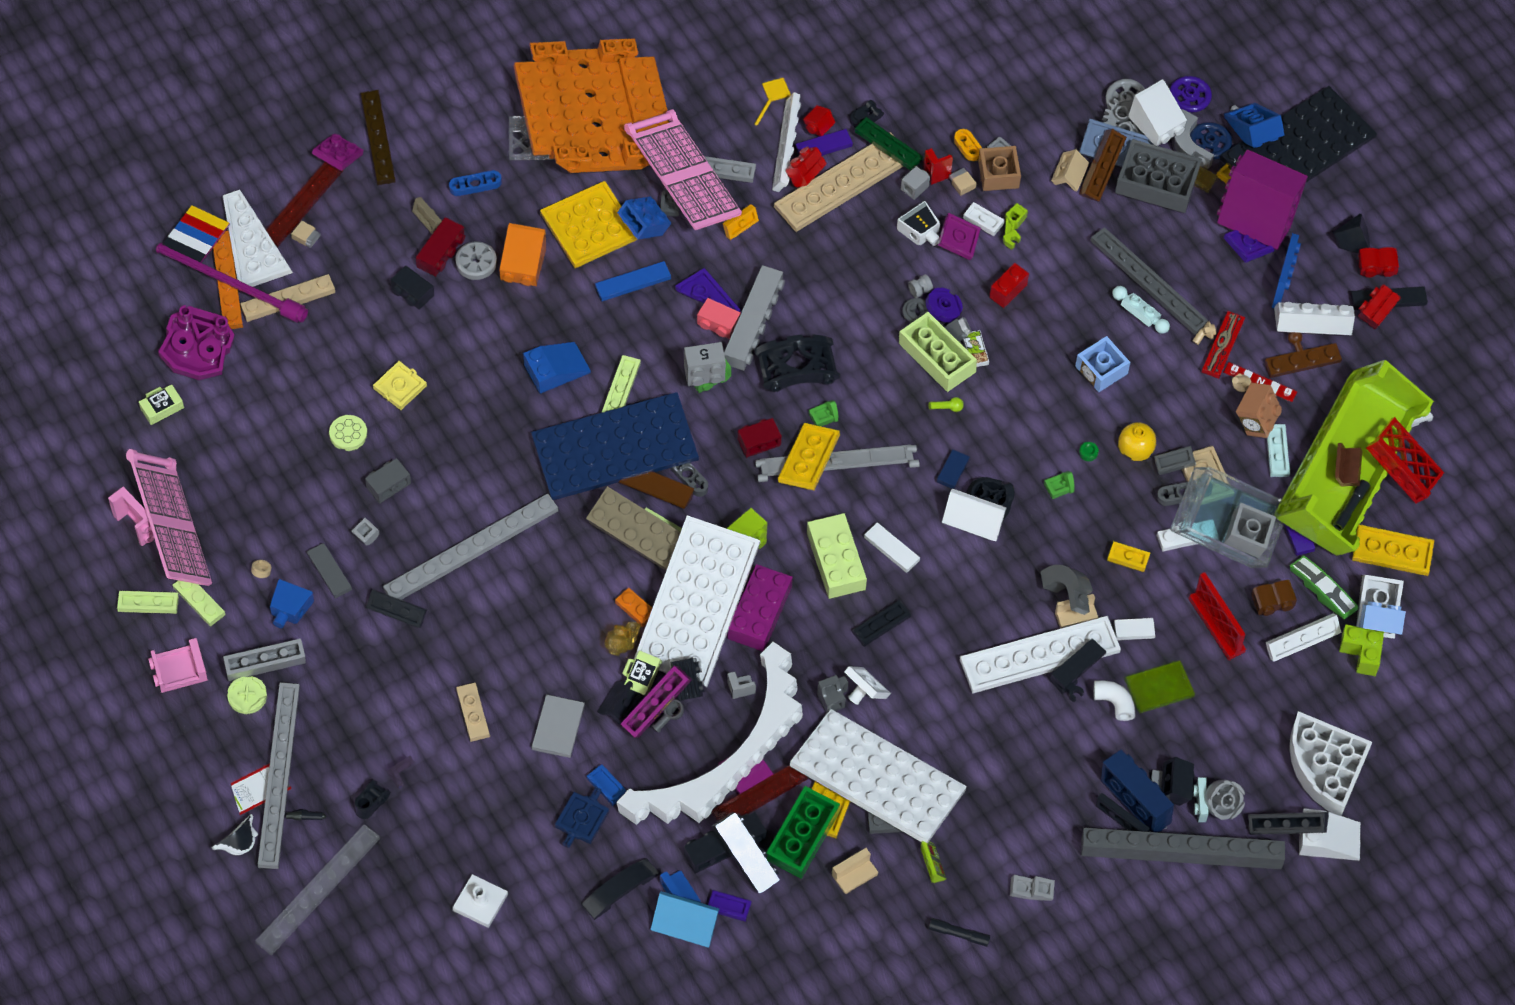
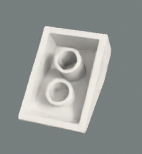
M1363 575L1356 627H1359L1362 606L1363 604L1368 605V601L1382 603V608H1387V605L1400 606L1404 581ZM1384 632V637L1395 639V633Z
M1303 809L1302 812H1327V811H1324V810H1313V809ZM1329 812L1327 833H1300L1299 855L1359 861L1360 822Z

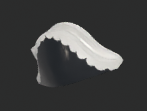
M250 814L231 834L211 848L213 850H225L232 855H242L251 850L255 843V837L258 835L252 827L253 815Z

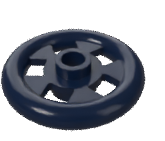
M1201 123L1195 126L1190 133V137L1196 145V139H1201L1202 144L1198 145L1199 147L1213 149V152H1210L1214 154L1213 160L1219 159L1221 154L1231 149L1232 138L1226 128L1217 123ZM1208 130V133L1203 135L1201 131ZM1218 131L1222 136L1218 137L1215 132ZM1219 142L1224 143L1223 148L1217 147Z

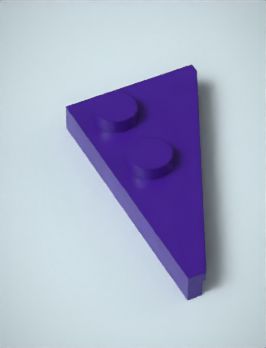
M705 268L675 286L677 292L697 301L705 303L707 298H710L742 313Z

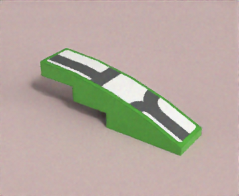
M1303 556L1290 565V571L1304 581V586L1317 595L1318 601L1343 619H1346L1359 609L1358 605L1349 595L1307 557Z

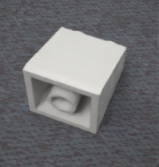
M1163 79L1134 96L1128 116L1156 146L1161 143L1165 144L1171 137L1183 133L1187 121Z

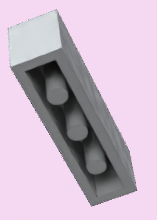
M301 639L223 656L228 681L306 663Z

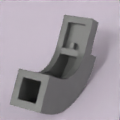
M1052 565L1041 571L1044 589L1057 593L1067 588L1071 610L1083 615L1090 612L1087 594L1093 592L1085 574L1064 565Z

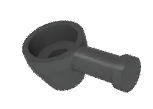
M674 699L664 710V715L652 727L659 733L670 719H680L684 714L682 703ZM679 710V712L674 715V711Z

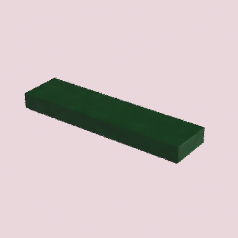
M867 117L855 128V133L910 171L923 159L922 155Z

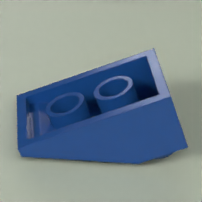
M1252 103L1224 114V118L1242 141L1254 148L1260 147L1268 141H1276L1279 137L1284 136L1281 115L1257 103Z
M575 342L539 346L523 353L524 366L540 394L591 373Z

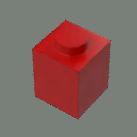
M818 105L803 119L807 131L819 136H823L835 124L830 109Z

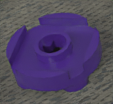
M935 288L925 300L928 312L938 322L954 321L960 316L963 309L960 298L956 294L949 293L950 290L947 288Z

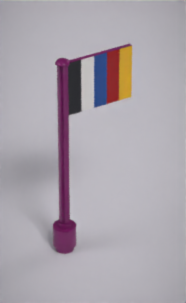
M191 205L164 243L157 245V253H162L279 308L280 315L294 322L302 323L308 315V309L292 299L279 300L202 264L230 226V223Z

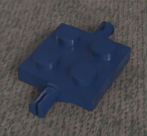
M595 787L590 797L573 792L555 823V828L567 834L566 839L562 843L565 847L567 845V848H570L574 839H580L589 844L592 843L609 813V808L597 801L602 793L600 789Z

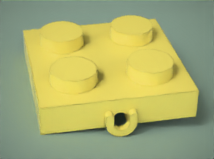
M400 361L373 384L374 390L400 410L427 387V382L419 377L413 368L409 369Z

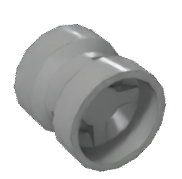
M926 274L920 276L918 280L913 279L908 282L909 290L914 298H918L923 293H929L933 290L932 282Z

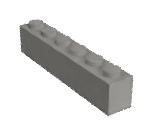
M762 265L724 352L725 359L731 367L744 371L747 364H751L753 349L755 350L758 347L759 335L764 334L766 319L769 320L772 315V305H776L778 301V291H782L785 280H783L782 271Z

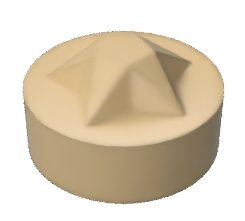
M257 560L253 562L251 572L258 578H266L270 575L272 567L265 560Z

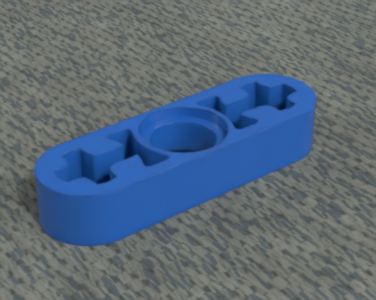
M495 170L456 177L450 180L449 190L454 196L493 190L501 186L502 177ZM478 180L480 185L472 186L470 183Z

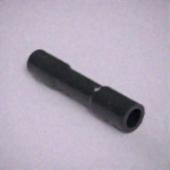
M1360 480V486L1355 488L1348 503L1336 518L1333 526L1337 530L1342 531L1356 506L1370 488V484L1367 481Z
M935 918L931 919L929 930L966 939L988 947L991 935L964 929Z

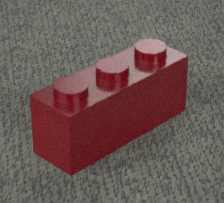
M445 217L416 256L417 268L435 277L439 272H442L447 260L454 256L457 246L461 245L465 240L464 226Z

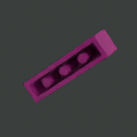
M674 666L627 716L621 725L632 736L639 738L692 679L678 666Z

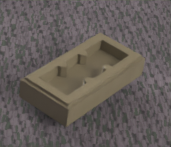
M421 197L415 199L412 212L433 234L442 220Z

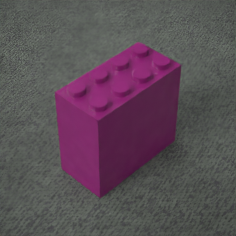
M1247 149L1243 156H1239L1236 162L1237 166H1233L1229 173L1231 179L1228 180L1225 186L1227 192L1224 193L1221 199L1223 205L1220 206L1217 215H1219L1217 223L1229 229L1238 230L1239 233L1248 235L1250 238L1257 239L1259 242L1278 250L1292 226L1308 176Z

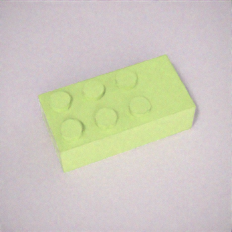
M929 312L899 331V344L947 392L976 373L977 359Z
M845 513L807 522V536L828 599L866 590L867 578Z

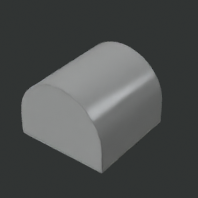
M364 518L352 530V533L365 545H370L377 539L379 530Z

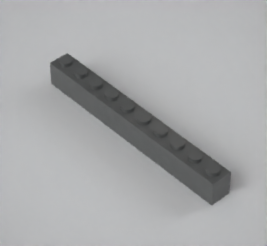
M1084 828L1081 837V856L1282 869L1285 861V841Z

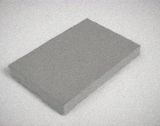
M546 695L532 750L571 758L585 703Z

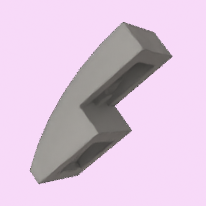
M1013 875L1011 877L1010 896L1052 901L1055 880L1037 876L1031 879Z

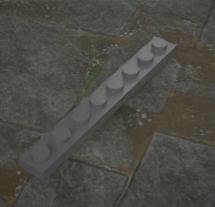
M1105 227L1091 237V242L1194 335L1205 326L1208 320Z

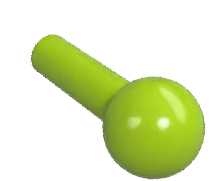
M954 397L950 401L929 402L928 406L929 409H951L954 412H959L963 409L964 403L962 399Z

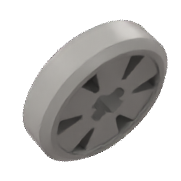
M483 242L467 243L456 254L457 270L468 279H484L494 272L497 265L495 251L491 246Z

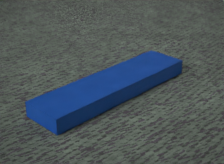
M665 261L595 283V288L601 301H605L670 280L671 274Z

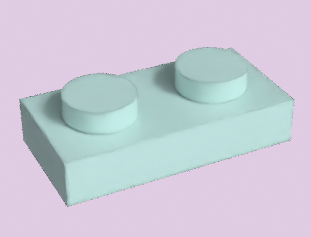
M1198 778L1196 785H1193V797H1196L1197 803H1194V815H1198V822H1206L1208 817V807L1205 802L1206 778Z

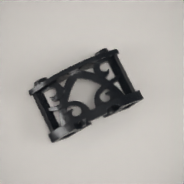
M801 334L787 336V340L777 343L776 340H773L755 348V354L759 357L764 388L772 392H778L783 388L801 383H822L826 385L834 383L841 376L836 370L831 348L834 345L833 339L813 334L812 337L803 338ZM793 351H799L804 357L811 359L810 363L802 370L786 364L792 357ZM767 360H770L772 363L770 367ZM778 368V369L775 371L774 377H775L776 375H781V376L772 379L770 372L773 371L774 369Z

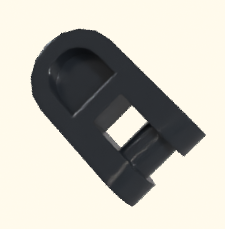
M870 100L851 114L850 121L852 126L856 128L866 117L875 122L883 117L884 112L876 107L877 104L874 100Z

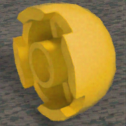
M1141 422L1129 424L1122 430L1119 436L1118 448L1122 455L1125 454L1133 461L1146 460L1155 451L1156 435L1147 424Z

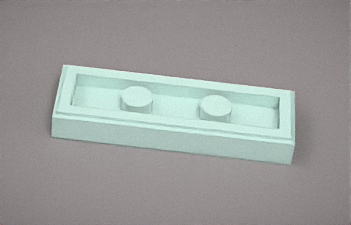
M1274 424V428L1267 438L1270 477H1289L1290 467L1285 424Z

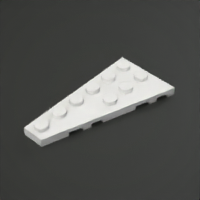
M237 190L223 195L227 222L230 223L228 228L237 279L254 287L293 273L243 193Z

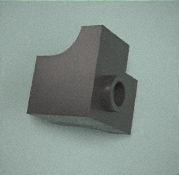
M835 675L818 682L817 695L826 714L831 709L837 711L845 708L846 699L843 694L848 690V681L845 676L838 678Z

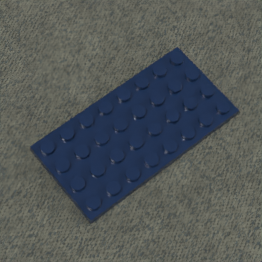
M678 392L531 432L552 500L618 483L620 480L648 472H658L699 460Z

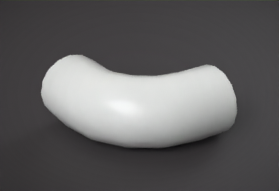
M1094 681V700L1112 702L1115 706L1116 719L1120 721H1129L1135 718L1132 696L1123 686L1111 681Z

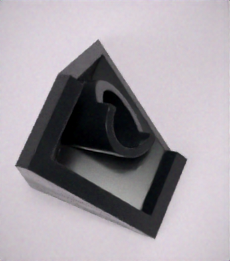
M1360 213L1333 232L1338 247L1341 249L1359 253L1360 249L1371 248L1368 229Z

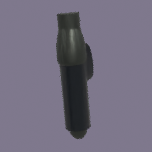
M303 809L287 812L286 819L323 820L326 818V814L323 812H309Z

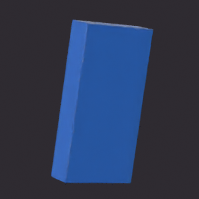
M602 764L587 775V780L594 787L602 791L601 794L612 806L627 792Z

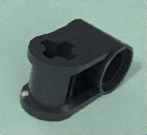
M372 780L355 799V812L361 819L370 818L390 796V790L383 789L377 784L376 780ZM362 805L368 806L367 808H360Z

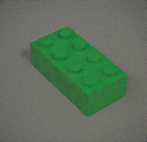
M804 786L766 852L768 856L766 860L802 879L839 815L840 804Z

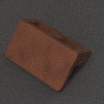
M1338 443L1335 478L1340 486H1360L1363 452L1361 448H1345L1343 443Z

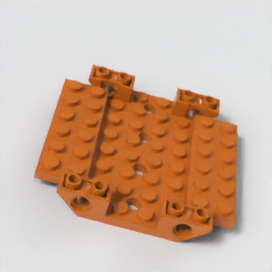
M635 39L600 40L598 49L567 50L565 41L530 43L532 58L536 62H515L513 67L533 155H549L550 159H555L558 165L570 173L638 170L650 165L632 137L626 133L624 125L662 115L668 111L655 57H635L638 55ZM579 64H584L587 68H582ZM586 93H591L594 97H588ZM666 120L635 131L636 133L670 123V121ZM593 122H597V123H599L601 126H600V127H596V126L593 125L592 123H593ZM599 152H605L608 156H602Z

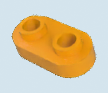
M960 129L956 131L954 143L967 160L977 161L979 150L982 148L969 130Z

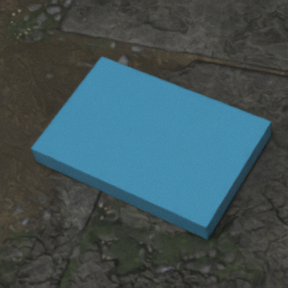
M661 891L651 930L709 948L719 908Z

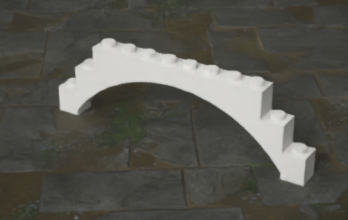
M772 642L760 654L761 664L766 668L767 691L763 710L749 737L732 756L712 771L684 784L651 791H633L629 789L617 801L619 813L636 825L641 820L646 819L649 812H652L667 824L672 819H676L680 811H683L698 823L711 814L712 809L716 805L721 804L725 796L737 787L738 782L743 777L748 776L754 765L759 764L764 755L776 746L777 741L781 737H785L790 728L801 720L803 716L802 705L792 698L797 692V682L794 677L787 673L792 666L791 653Z

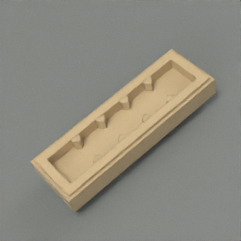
M476 683L456 687L470 742L490 737Z

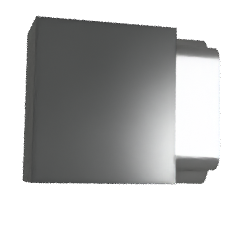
M965 317L955 319L944 327L958 342L972 333Z

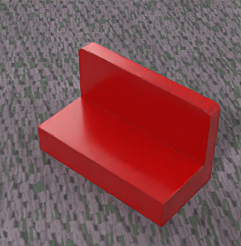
M932 148L925 151L923 170L930 176L929 182L931 185L949 178L953 162L952 155L938 159Z

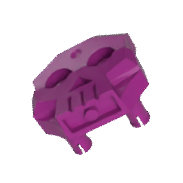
M186 305L181 306L179 312L171 315L166 328L167 337L158 351L160 358L174 373L196 380L222 375L225 355L230 353L235 336L229 327L227 318L195 307L188 306L186 308ZM180 340H185L186 343H185V344H181L179 341H180ZM212 348L213 351L208 352L207 349Z

